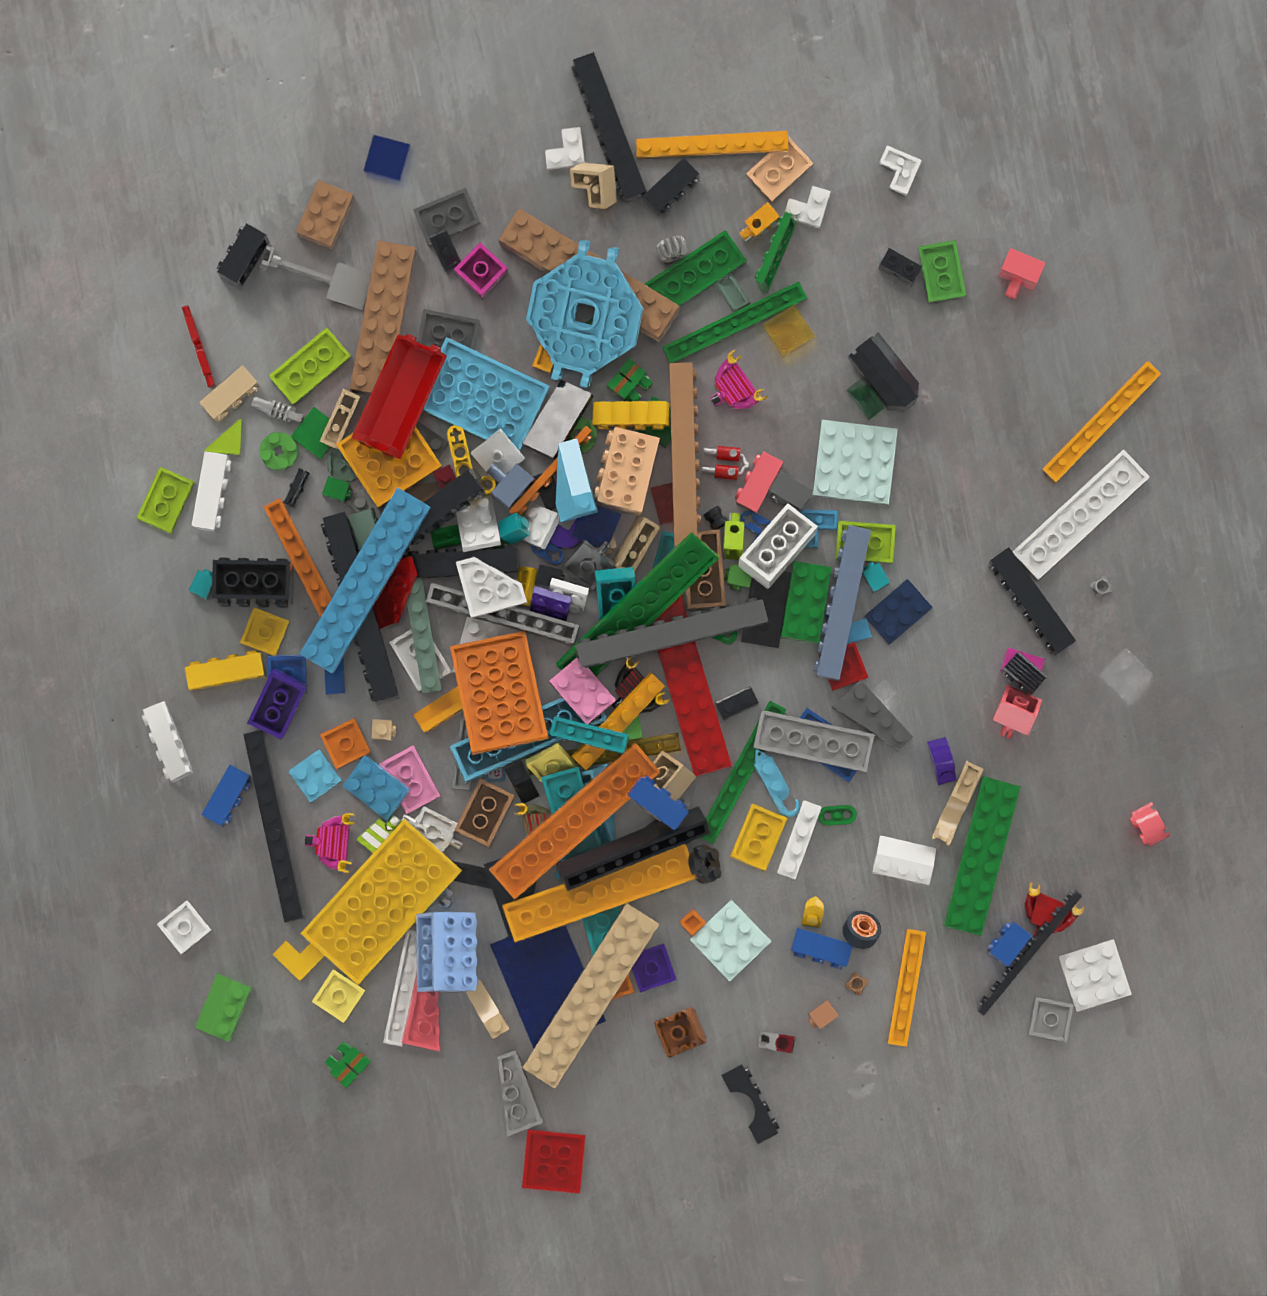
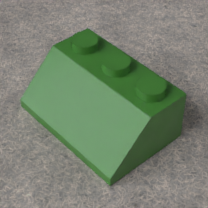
M217 973L195 1028L231 1042L253 988Z

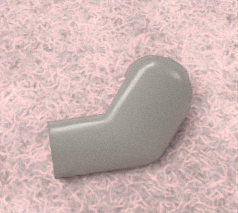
M449 886L442 892L441 901H439L440 907L444 909L449 908L453 903L454 893Z

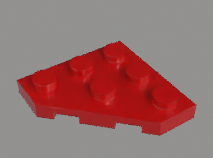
M412 556L400 560L373 606L380 629L392 626L400 621L417 577Z

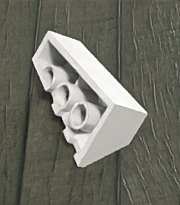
M163 701L143 709L144 715H142L145 726L149 725L151 729L149 737L152 743H156L158 747L156 754L159 761H163L165 765L163 772L166 779L170 778V781L175 782L194 774L167 703Z

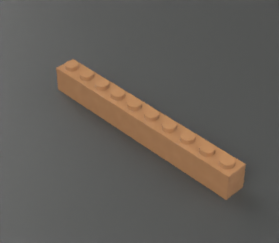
M669 363L674 548L690 532L694 533L701 540V533H697V526H701V515H697V508H700V496L696 497V490H700V479L696 478L695 472L699 471V460H695V453H699L698 442H695L694 435H698V423H694V417H698L697 405L693 404V398H697V387H693V380H696V369H692V363Z

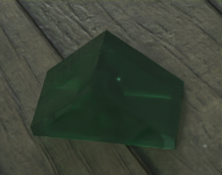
M862 379L846 390L868 420L884 410L874 390Z

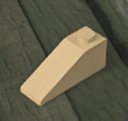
M343 388L320 442L333 448H338L336 444L341 441L361 397L360 395Z
M480 979L476 986V991H467L466 994L492 1039H495L510 1030Z

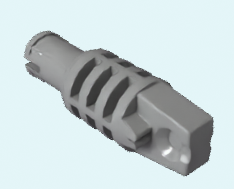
M254 397L251 407L267 412L268 416L290 424L292 420L302 422L304 415L295 412L296 407L276 400H271L270 402Z

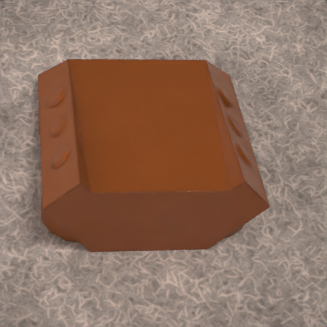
M693 1007L654 1022L668 1058L706 1043V1035Z

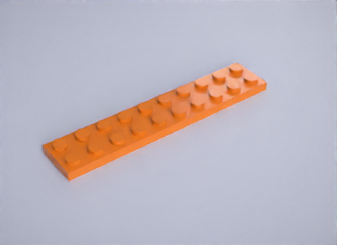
M634 743L625 751V754H621L494 864L489 871L511 897L516 899L631 798L627 796V793L640 776L643 778L648 776L653 780L661 772L642 749Z

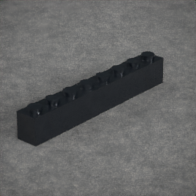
M592 52L573 59L571 70L574 77L578 76L580 83L577 86L580 94L585 95L586 101H584L586 110L592 113L593 118L590 119L594 129H598L599 136H597L600 147L604 146L606 153L603 154L607 164L614 166L615 181L619 185V188H617L619 198H624L625 203L639 199L647 191L595 53Z
M699 806L687 810L689 812L676 830H672L660 821L556 863L559 876L566 890H572L710 834L707 819Z

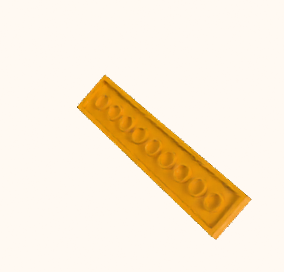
M686 844L569 891L566 890L564 884L502 905L514 942L696 879L697 876L695 874L692 875L689 869V851Z

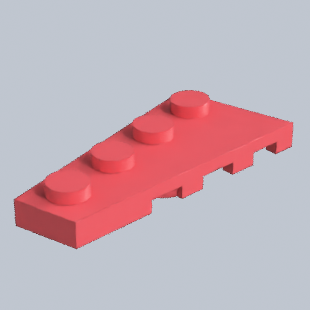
M417 975L401 1043L440 1051L439 992H417Z

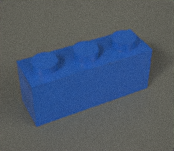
M229 765L201 815L222 827L225 824L228 825L233 818L231 813L234 807L238 808L243 800L241 797L243 791H248L252 784L251 776Z
M640 776L627 793V796L672 830H676L689 812L685 809L687 805L679 799L675 802L670 798L671 793L664 788L659 790L654 786L656 782L648 776L645 778Z
M797 928L790 951L794 952V956L805 958V955L813 957L812 961L817 963L830 962L831 967L842 970L843 966L847 967L853 946L844 941Z

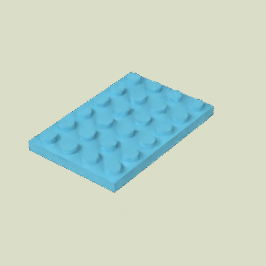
M446 337L441 347V352L447 355L423 411L447 423L460 426L464 431L483 440H487L501 429L520 451L550 386Z

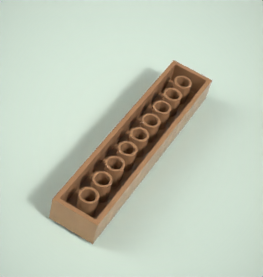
M520 208L498 239L500 246L546 274L578 253L579 246L576 242ZM590 251L587 252L588 256L600 258ZM621 270L644 308L639 331L660 343L680 312L679 305Z

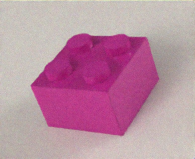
M480 242L454 268V272L483 299L508 273V268Z

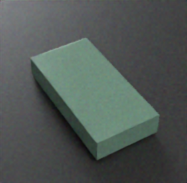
M731 272L715 282L733 312L751 304Z

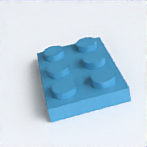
M367 755L362 757L343 784L344 788L386 821L392 817L411 790Z

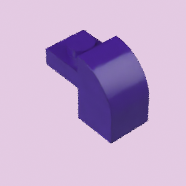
M576 518L569 530L558 524L549 542L562 550L575 548L582 541L576 535H581L587 525L584 524L585 518Z
M946 737L928 741L929 754L938 785L956 781L955 764Z

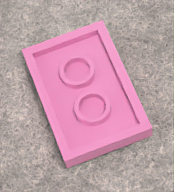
M577 658L549 681L584 724L592 722L616 701L589 668L580 669Z
M414 746L379 763L381 767L411 789L401 803L406 814L441 797Z

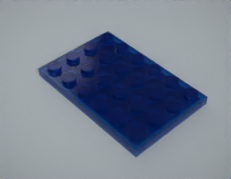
M566 925L514 942L512 936L490 944L533 1048L536 1047L584 971ZM603 1014L596 1025L606 1022Z

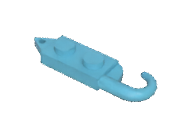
M755 749V764L753 765L778 811L785 817L795 816L800 810L799 800H795L796 807L793 811H788L782 801L789 795V788L771 755L768 756Z

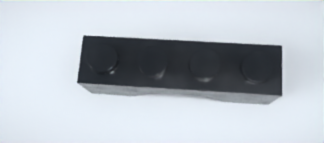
M741 1064L722 1074L721 1076L730 1092L743 1093L752 1100L755 1107V1116L748 1127L757 1144L778 1134L777 1129L780 1127L775 1118L771 1119L767 1113L771 1110L766 1101L762 1102L758 1096L761 1094V1091L757 1084H752L749 1079L752 1077V1074L748 1067H743Z

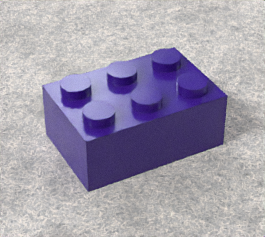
M274 668L247 724L282 740L308 684Z

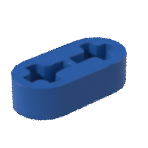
M750 510L741 514L740 522H744V528L755 534L760 535L762 533V528L757 526L758 524L765 526L771 523L768 519ZM749 515H751L752 520L755 521L756 524H753L751 522L745 524V519L743 517H748Z
M548 542L545 548L547 549L546 552L542 549L536 551V546L531 545L532 552L551 565L558 566L564 560L563 551ZM550 551L553 554L559 552L560 560L552 561V556L548 552Z

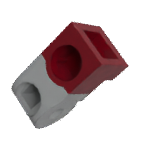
M760 1031L757 1047L793 1054L795 1036Z

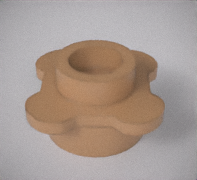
M852 973L851 979L845 984L847 990L854 991L859 996L863 993V988L868 985V980L861 978L858 973Z

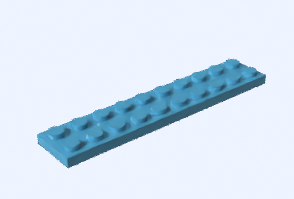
M397 487L299 653L300 655L332 674L335 672L430 511V506Z

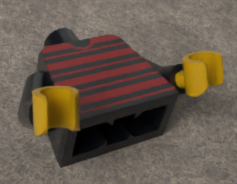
M632 657L626 660V664L618 672L614 685L616 688L615 693L619 698L611 705L614 709L644 679L636 668L640 661L638 660L634 664L631 661ZM665 692L657 694L641 713L652 712L661 705L668 703L669 699L665 701L662 699V695Z

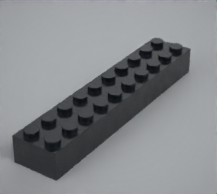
M345 511L324 517V523L321 524L323 535L329 539L326 542L330 556L333 555L334 560H331L333 570L340 577L336 579L338 587L358 555ZM372 607L356 634L354 643L361 650L357 653L360 663L365 665L366 668L363 671L365 681L371 685V688L368 689L372 702L375 701L377 705L398 700L400 697L376 614Z

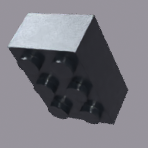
M247 223L244 227H240L236 234L238 238L235 243L229 245L226 251L228 253L226 258L221 259L217 265V273L220 278L239 290L244 286L265 251L266 246L269 244V239L265 233Z

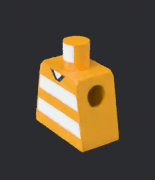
M767 202L744 221L747 227L739 232V234L745 241H748L754 235L759 239L777 226L780 216ZM757 222H761L759 228H755Z

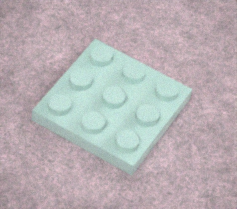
M732 900L690 939L729 982L772 942Z

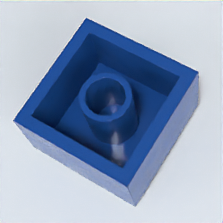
M1015 922L1005 923L999 931L1000 937L993 939L987 946L990 949L987 954L1004 967H1009L1032 937L1031 934Z

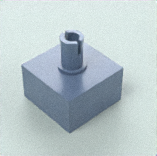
M517 463L508 474H505L495 464L491 465L486 472L499 483L491 492L493 498L508 511L535 482L534 478Z

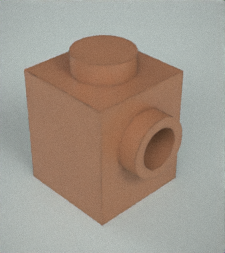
M826 1000L808 1013L810 1016L808 1021L813 1028L818 1027L820 1030L839 1015L829 1001Z

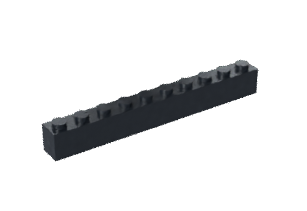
M262 730L243 734L283 919L285 923L305 919L265 733Z

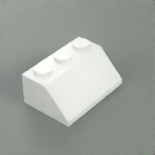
M880 835L871 873L929 886L936 848Z

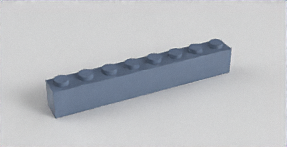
M848 525L847 530H843L841 540L845 541L843 548H839L837 559L841 561L840 566L835 567L833 576L837 580L836 585H832L829 596L833 597L832 604H828L825 615H828L829 618L828 623H823L821 634H825L823 642H819L818 653H821L820 660L815 661L813 670L817 672L816 677L839 681L869 543L870 529Z

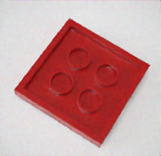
M527 1130L522 1188L580 1194L586 1135Z

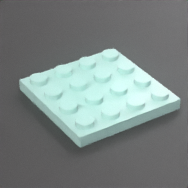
M822 420L813 496L889 505L898 429Z

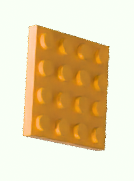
M415 427L401 460L386 456L381 451L374 448L370 449L351 439L353 433L336 444L377 508L390 501L397 487L406 491L442 467L417 427Z

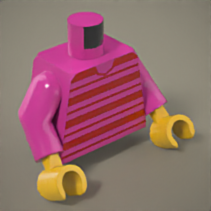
M733 350L728 354V358L720 365L716 373L714 387L717 393L709 397L715 407L725 402L729 408L749 409L759 401L766 400L768 396L761 397L760 395L765 389L756 390L740 366L735 363L741 359V355L735 359L733 353L736 350Z
M345 813L341 816L332 817L323 822L321 827H317V835L305 836V846L316 847L315 855H318L319 861L330 869L349 873V871L345 870L347 864L351 865V862L347 861L349 825L355 824V822H350L349 818L354 813Z

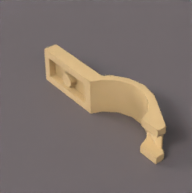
M968 761L965 762L931 837L932 839L938 838L946 842L945 845H950L960 819L982 775L983 768Z

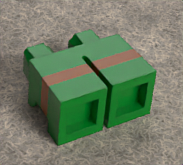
M629 357L619 369V373L617 372L607 384V389L612 393L614 392L623 401H639L641 395L635 389L640 386L647 391L653 382L647 377V372Z
M342 1042L337 1050L343 1055V1058L338 1061L330 1055L324 1063L331 1070L329 1073L347 1089L359 1076L358 1074H361L372 1061L356 1047H351L349 1044Z

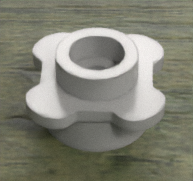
M1101 576L1098 581L1091 583V588L1096 591L1098 598H1103L1106 593L1113 591V586L1110 585L1106 576Z

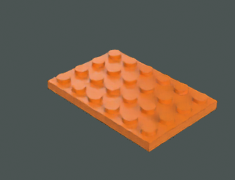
M525 631L450 646L472 755L548 739Z

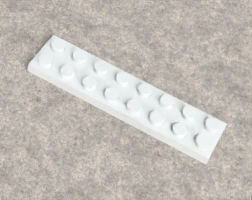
M1123 449L1013 551L1014 555L1038 581L1150 477Z

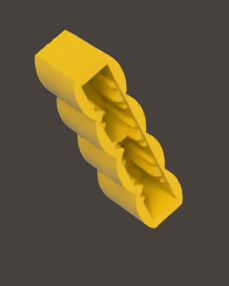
M667 401L593 402L592 425L598 427V430H609V427H618L626 430L627 427H634L635 430H646V427H652L654 430H664V427H668L670 424V403Z

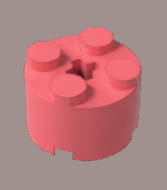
M1152 802L1132 812V817H1130L1135 829L1139 827L1142 832L1139 835L1144 845L1149 844L1150 847L1170 836L1169 832L1164 833L1166 827L1157 810H1151Z

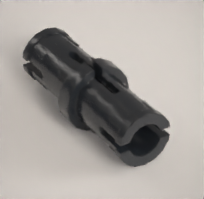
M301 468L298 469L293 483H290L289 492L283 501L284 504L288 505L292 498L289 506L293 508L300 492L303 493V486L310 474L305 470L301 477L303 473Z

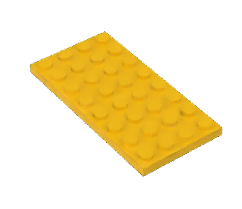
M404 819L301 934L352 981L359 985L416 922V914L424 913L462 870L412 824Z

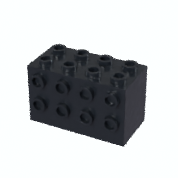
M221 557L218 560H213L212 599L220 607H231V604H237L239 607H250V604H256L258 607L266 608L269 607V604H275L278 608H288V605H293L294 566L288 559L278 558L276 561H269L267 558H257V560L238 558V560H230V558Z

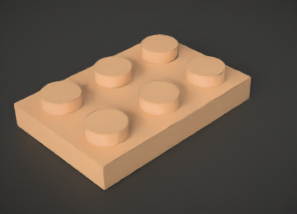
M788 136V151L769 152L746 173V176L773 202L814 163Z

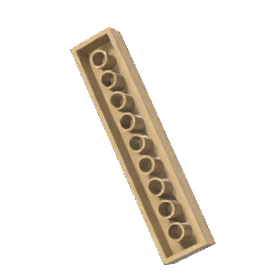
M626 903L522 1068L554 1089L557 1087L659 926V923Z

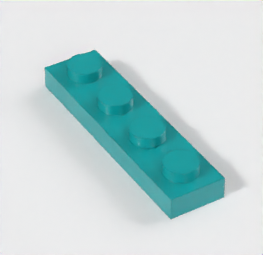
M554 716L549 734L553 737L625 754L629 734Z

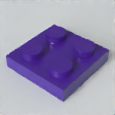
M535 586L530 611L567 621L572 597Z
M664 943L643 950L632 967L640 993L677 980Z

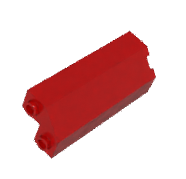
M406 334V336L397 335L351 439L370 449L374 448L386 456L399 460L403 456L447 355L441 352L442 349L433 344L430 347L422 345L416 341V337L410 334Z

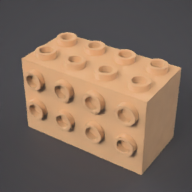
M618 427L609 431L605 441L608 448L605 449L601 458V463H604V465L598 471L596 479L599 482V486H596L593 491L596 506L635 516L642 513L660 438Z

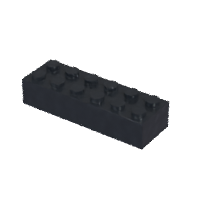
M476 469L466 470L423 502L430 506L431 509L409 546L421 543L425 539L424 535L434 533L440 528V523L449 522L456 516L455 512L465 510L471 505V500H478L486 494L485 490L489 487ZM408 546V548H407V550L405 551L404 554H406L408 551H410L409 546Z

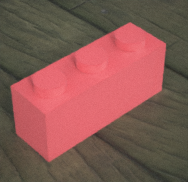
M764 451L761 456L757 454L753 465H755L753 471H748L744 479L746 482L744 488H739L735 496L737 505L755 513L760 509L769 488L783 465V461Z

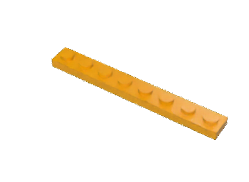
M788 131L636 139L637 159L788 151Z
M1147 361L1053 457L1042 471L1056 483L1161 373Z

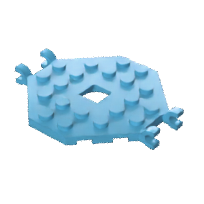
M583 240L579 241L578 253L533 283L526 320L534 329L538 340L543 348L546 349L554 364L551 379H562L563 368L582 372L580 386L587 388L592 384V374L636 346L644 308L616 264L620 249L615 247L608 248L607 260L588 256L587 252L589 251L591 241ZM578 303L595 307L592 325L575 321Z

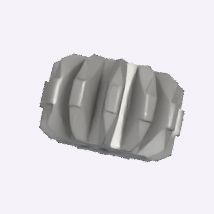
M672 236L660 241L656 245V254L660 262L672 263L688 254V244L683 236Z

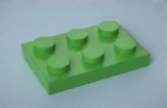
M956 240L919 246L918 251L928 303L966 297Z

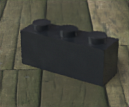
M683 158L643 195V201L657 216L661 213L666 214L671 209V204L675 200L677 202L685 196L684 192L689 187L692 189L699 183L700 174Z

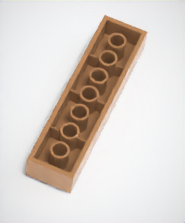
M377 241L350 384V390L353 393L371 395L398 334L401 335L416 257V248L413 246Z

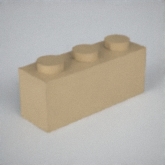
M242 365L199 403L215 422L218 420L222 421L229 415L228 412L233 407L236 409L244 402L243 399L247 395L252 396L258 390L259 384Z
M638 515L612 559L615 563L614 568L633 567L635 572L660 526Z

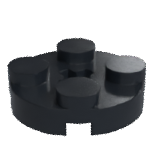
M708 845L694 847L693 853H690L688 857L690 872L692 875L695 874L698 879L696 880L701 884L714 882L721 877L718 859L719 852Z

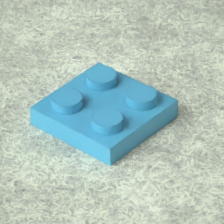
M320 749L288 771L310 803L342 781Z

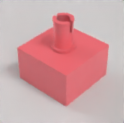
M1010 248L998 275L1010 281L1005 296L1016 300L1021 286L1034 290L1045 262Z
M1006 685L993 717L994 721L1004 725L1000 734L1004 737L1008 730L1006 738H1011L1014 730L1029 735L1037 718L1042 699L1030 694L1025 695L1019 689Z

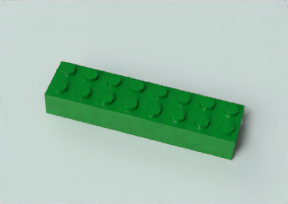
M985 776L981 778L943 927L979 937L982 936L1021 786Z

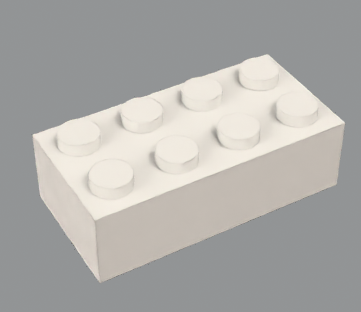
M787 503L740 557L738 567L769 589L816 535L818 526Z

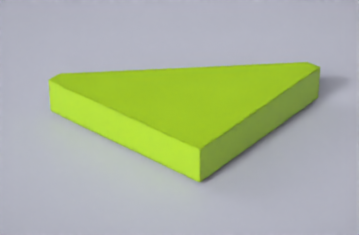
M242 419L237 420L210 444L205 451L226 455H240Z

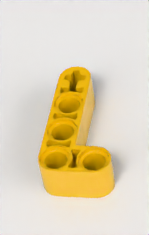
M453 425L448 429L447 437L456 476L458 477L460 476L459 471L461 468H473L464 430L460 426ZM454 431L460 434L458 435L460 444H456L455 437L452 436ZM458 449H463L466 453L464 457L458 458L455 456V452ZM489 476L481 477L484 482L489 481L493 484L490 490H485L486 494L484 496L492 495L491 492L496 487L494 479Z

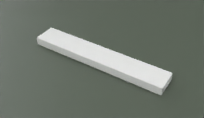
M408 929L405 935L383 1043L401 1047L403 1046L401 1042L417 975V931Z

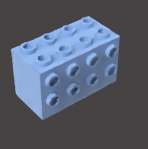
M429 912L416 914L417 992L476 991L478 984L476 966L478 960L476 957L477 938L475 928L477 927V919L475 913Z

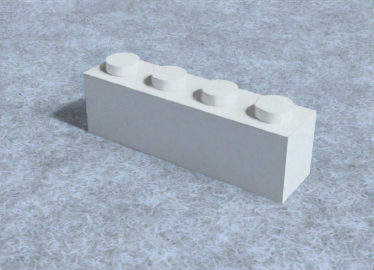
M204 452L191 525L193 529L216 532L217 528L221 526L222 517L219 516L220 509L224 508L225 498H222L223 490H227L228 487L226 473L230 472L232 462L229 460L228 455Z
M803 800L776 874L792 880L796 879L821 806Z

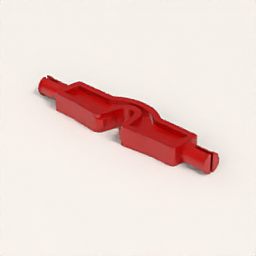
M189 305L184 306L181 309L195 346L203 375L205 376L208 388L214 387L215 383Z

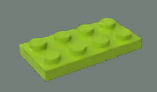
M326 327L272 372L269 378L294 406L352 356Z

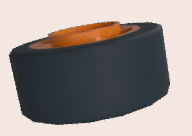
M865 911L853 912L843 925L845 940L850 945L860 949L872 947L881 934L879 920L874 915Z

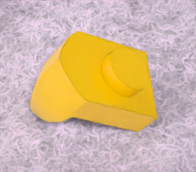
M817 896L806 901L801 925L821 927L824 904Z

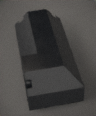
M879 332L875 337L871 336L855 349L857 353L854 355L851 353L848 356L850 362L878 395L879 401L887 411L905 412L916 403L919 382Z

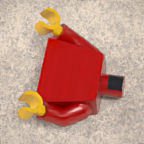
M1031 882L1024 905L1026 917L1030 919L1029 923L1037 926L1033 933V936L1036 937L1041 932L1038 930L1045 921L1049 922L1053 917L1051 915L1053 910L1057 906L1061 907L1064 903L1040 893V884L1037 889H1032ZM1077 902L1053 931V934L1062 932L1070 927L1077 917L1083 913L1085 906L1082 909H1078L1076 907Z

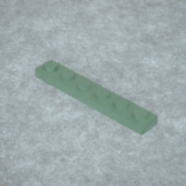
M420 577L415 579L407 600L422 694L442 691L423 579Z

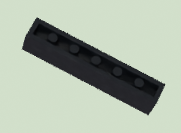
M502 545V549H495L493 546L483 548V550L457 552L456 548L445 549V552L438 553V550H426V554H419V551H408L407 555L402 556V559L412 556L417 572L416 578L422 577V579L459 576L456 562L472 557L481 560V562L502 573L520 572L519 549L514 548L513 545Z
M1009 547L989 561L990 571L994 576L998 575L1002 580L1000 582L1001 586L1005 591L1009 590L1012 594L1011 600L1017 607L1020 606L1024 611L1022 613L1023 617L1028 623L1031 621L1035 626L1034 632L1039 638L1042 637L1045 640L1046 644L1044 645L1050 654L1054 653L1056 656L1076 641Z

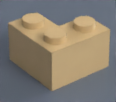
M582 162L570 168L571 187L587 189L589 207L606 209L617 202L614 166Z

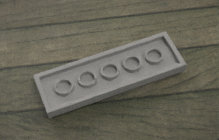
M761 710L753 748L867 772L875 734Z

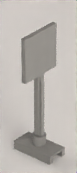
M266 246L263 254L264 258L259 269L266 271L269 265L275 268L281 267L328 283L330 287L326 299L359 310L363 309L368 294L371 273L337 262L334 275L330 276L282 260L281 257L273 255V247Z

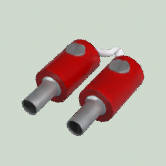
M718 446L717 449L704 448L705 455L717 456V460L739 462L741 456L745 466L742 467L741 472H738L739 466L716 464L715 468L702 467V473L714 474L717 479L737 480L738 475L743 474L745 468H748L749 462H746L745 456L740 454L741 448Z

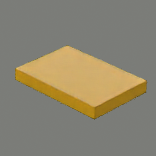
M752 803L730 857L766 871L788 818Z

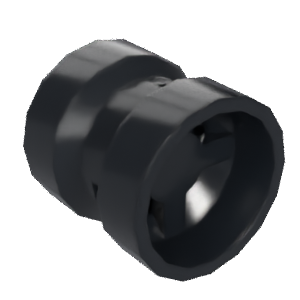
M719 505L703 515L705 520L710 522L712 530L720 529L725 525V521H728L726 516L722 515Z

